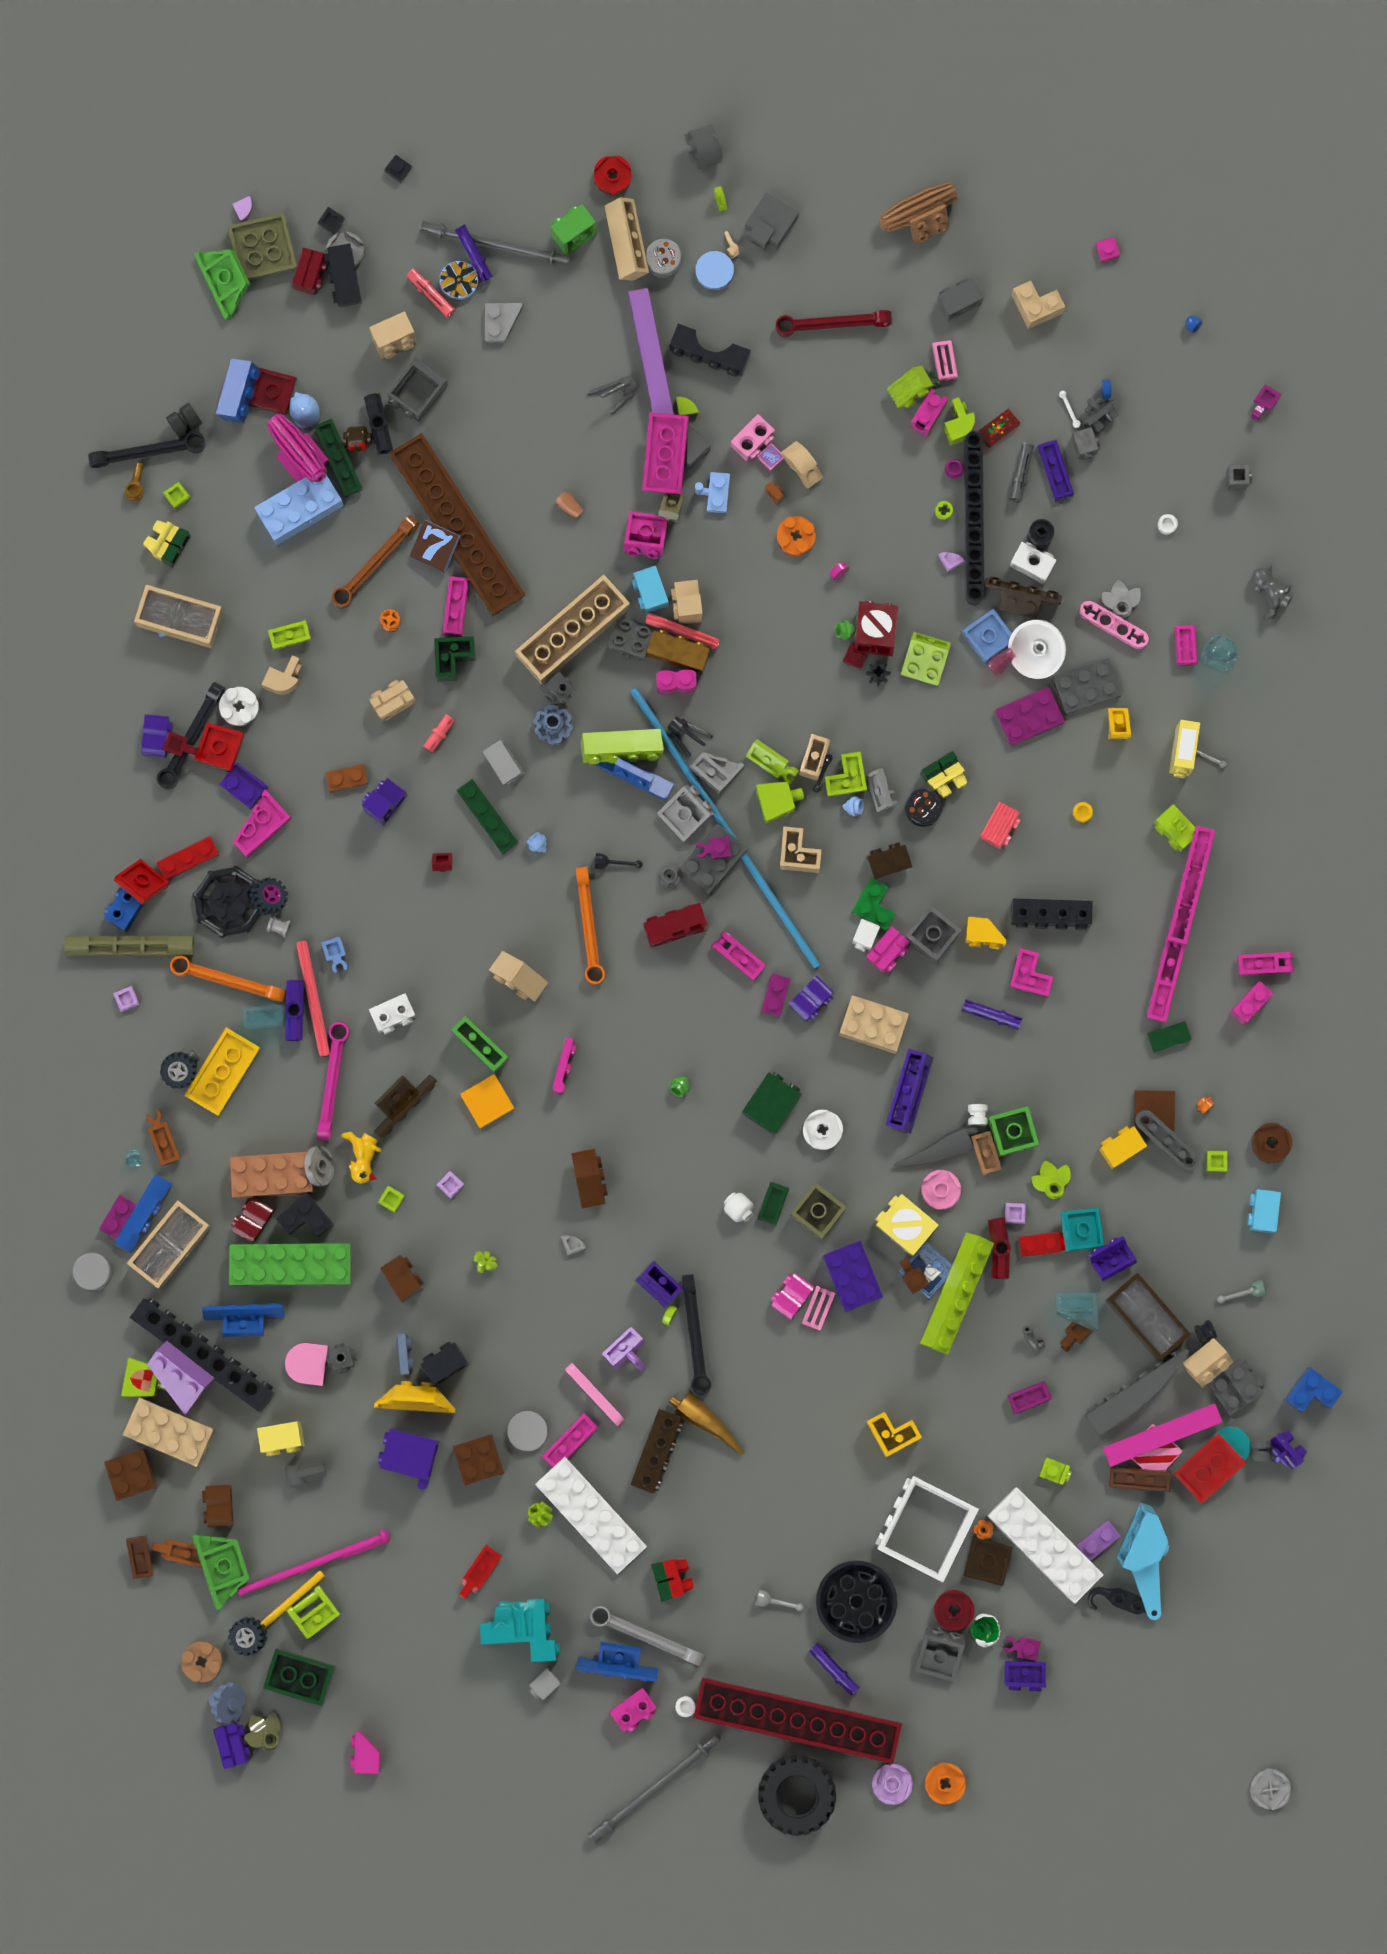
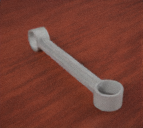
M604 1606L595 1607L591 1611L590 1619L595 1626L602 1627L606 1625L701 1667L706 1656L616 1617ZM598 1609H604L608 1613V1619L603 1624H598L593 1618L594 1612Z

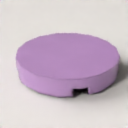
M899 1764L883 1765L877 1769L873 1776V1792L885 1804L896 1805L908 1799L912 1792L913 1782L911 1775L906 1768Z

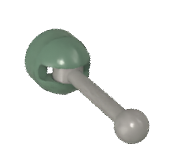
M1262 1280L1255 1281L1250 1286V1289L1225 1297L1218 1296L1217 1302L1222 1304L1225 1300L1250 1293L1255 1297L1265 1296L1266 1292Z

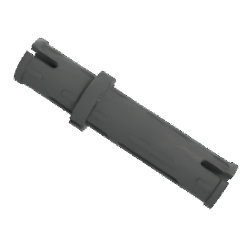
M1022 443L1016 474L1012 479L1013 488L1010 500L1014 502H1022L1024 488L1028 483L1026 479L1034 445L1030 443Z

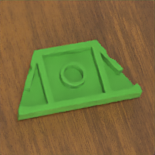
M222 250L195 253L196 260L224 319H231L250 285L235 251Z
M191 1535L215 1609L219 1610L237 1592L238 1588L249 1579L238 1541L230 1538Z

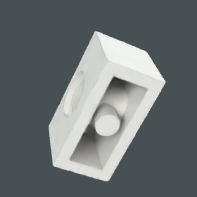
M1021 542L1009 567L1044 585L1056 563V559L1046 551L1043 553L1038 551L1037 547L1031 543L1026 542L1025 544ZM1036 558L1039 564L1031 565L1029 559Z

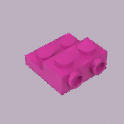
M629 511L624 552L633 557L639 554L647 555L650 559L663 557L668 520L654 514Z

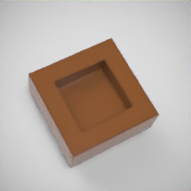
M772 481L765 485V492L776 505L780 504L784 498L782 488L778 484L774 485Z

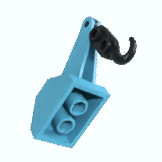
M1140 1502L1117 1555V1559L1122 1567L1132 1571L1140 1596L1121 1588L1107 1589L1096 1587L1089 1592L1087 1597L1089 1606L1094 1610H1097V1606L1093 1603V1597L1100 1594L1113 1606L1136 1615L1146 1613L1151 1620H1157L1161 1617L1159 1561H1161L1162 1556H1166L1169 1545L1159 1517L1151 1506Z

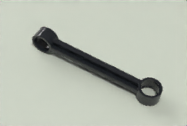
M193 431L187 434L184 439L109 452L95 451L88 454L89 465L91 468H101L109 465V463L189 450L191 453H200L205 448V439L201 433ZM195 436L201 438L202 444L200 447H189L188 441L190 438Z
M213 682L208 689L205 701L184 736L188 738L186 744L193 746L213 708L225 692L224 686ZM183 751L181 757L174 754L168 767L159 771L157 782L163 789L170 790L177 785V773L188 753ZM164 773H172L174 776V781L169 786H164L160 781Z
M694 1274L682 1275V1284L694 1372L691 1388L696 1394L704 1395L710 1391L711 1381L706 1376ZM702 1377L708 1381L709 1386L706 1391L698 1392L694 1388V1382L697 1378Z

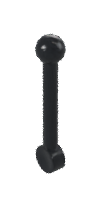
M830 754L826 755L825 764L822 768L819 779L816 785H814L812 788L813 791L816 793L820 791V784L823 779V776L826 772L828 764L833 759L832 755Z

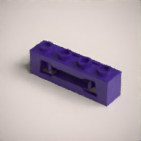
M911 1049L907 1051L886 1122V1126L891 1129L909 1134L912 1132L933 1062V1057L927 1053Z

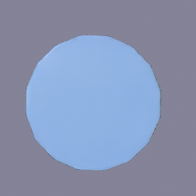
M710 251L698 259L696 277L704 288L720 290L732 281L734 265L725 253Z

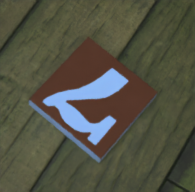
M424 520L410 557L442 572H446L460 535Z

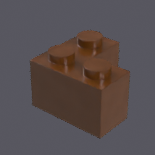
M595 1149L571 1153L582 1209L606 1204L604 1196H607L608 1192L606 1183L602 1184L601 1182L605 1180L601 1157L596 1156Z
M399 1255L380 1269L400 1301L404 1303L423 1290L421 1285L424 1283L418 1273L413 1274L410 1270L413 1265L407 1257L403 1259Z

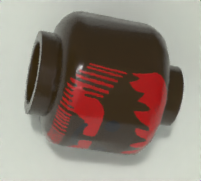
M365 426L348 427L347 431L343 433L344 447H347L350 452L366 451L369 444H372V433H368Z

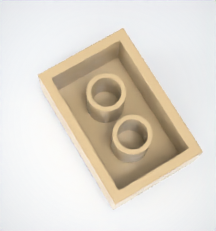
M852 995L839 1036L896 1054L909 1013Z

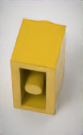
M1126 1126L1118 1131L1119 1136L1115 1139L1109 1137L1101 1142L1102 1147L1099 1151L1111 1169L1147 1147L1135 1126L1130 1129Z

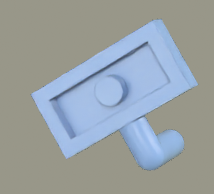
M710 472L709 488H703V484L700 482L695 484V493L697 495L708 496L707 512L726 514L730 474Z

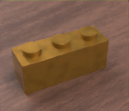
M659 630L653 631L646 655L647 657L703 675L710 654V648H707V645L704 643L696 642L695 644L688 642L689 639L686 637L677 636L676 638L670 636V633L667 631Z

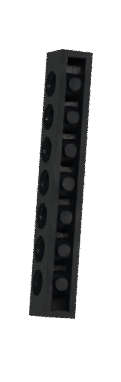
M143 1298L129 1317L163 1343L166 1341L171 1343L213 1376L215 1381L256 1411L261 1413L275 1395V1392L272 1391V1385L265 1380L262 1383L255 1379L257 1375L250 1369L244 1371L239 1367L241 1365L239 1361L232 1356L230 1359L223 1355L225 1351L217 1345L211 1347L207 1344L208 1339L200 1333L196 1336L191 1332L192 1327L184 1321L181 1324L174 1320L176 1316L169 1310L163 1312L159 1309L160 1304L154 1299L150 1298L147 1300ZM154 1313L160 1315V1321L157 1324H152L150 1321V1317ZM169 1325H175L176 1333L172 1336H169L166 1332ZM190 1336L193 1341L192 1345L185 1348L182 1344L183 1339ZM206 1348L209 1355L206 1359L202 1360L199 1357V1351ZM218 1360H223L225 1363V1368L222 1371L215 1369V1363ZM234 1372L241 1374V1380L238 1383H233L231 1380V1375ZM254 1383L257 1386V1392L254 1395H250L247 1392V1387Z

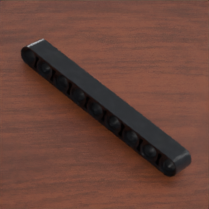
M971 431L966 435L964 442L965 598L968 604L976 606L982 602L984 597L983 438L979 432ZM976 439L978 444L975 446L970 445L968 440ZM976 458L979 463L973 465L969 462V459ZM976 477L979 482L973 484L969 481V478ZM976 496L978 497L979 501L977 503H972L969 500V497ZM977 515L979 517V521L972 522L969 519V516ZM977 534L979 536V540L972 541L969 538V535ZM977 553L980 558L972 560L969 555ZM977 572L980 578L972 579L969 574ZM977 591L980 597L974 599L970 596V592Z

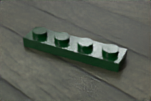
M332 418L315 425L316 433L344 497L362 491L363 488Z
M473 779L456 790L502 855L518 844L514 835Z

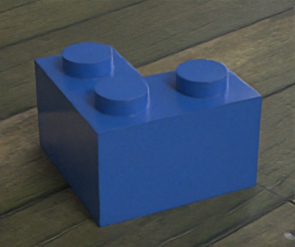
M1309 1367L1306 1368L1283 1401L1298 1412H1303L1313 1398L1326 1408H1332L1343 1391Z

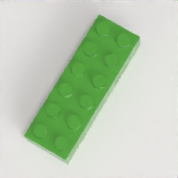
M229 1244V1285H352V1244Z

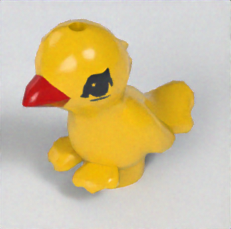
M353 1132L342 1133V1138L349 1140L353 1144V1151L357 1159L356 1163L350 1161L351 1165H349L352 1179L359 1184L376 1180L377 1178L374 1176L370 1164L375 1151H382L381 1148L375 1146L378 1140L366 1133L361 1138L354 1135Z

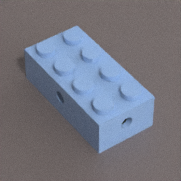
M326 475L323 481L314 483L305 477L254 508L277 546L344 507Z

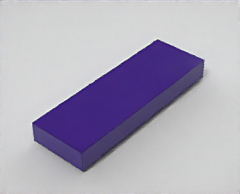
M1057 440L1038 445L1037 448L1054 500L1058 501L1074 496Z

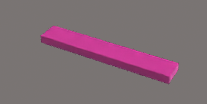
M1214 1403L1102 1449L1111 1467L1222 1423V1419Z

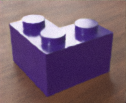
M387 778L385 781H380L375 790L371 793L368 792L362 799L363 810L384 826L407 797V793Z

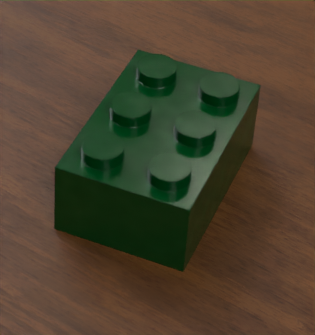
M276 1648L263 1689L323 1706L336 1666Z

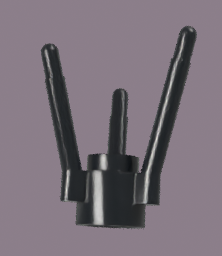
M676 716L667 727L671 731L669 735L675 739L686 755L690 757L691 753L678 735L681 737L687 734L702 746H706V743L687 730L688 727L709 738H713V735L687 722L684 718L681 720Z

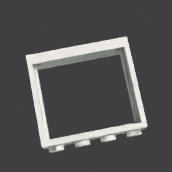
M912 1476L911 1479H906L902 1488L905 1492L902 1498L898 1496L893 1506L896 1510L893 1516L889 1514L884 1524L887 1529L884 1534H879L875 1544L878 1545L877 1550L944 1582L979 1509ZM915 1485L967 1510L938 1572L885 1547Z

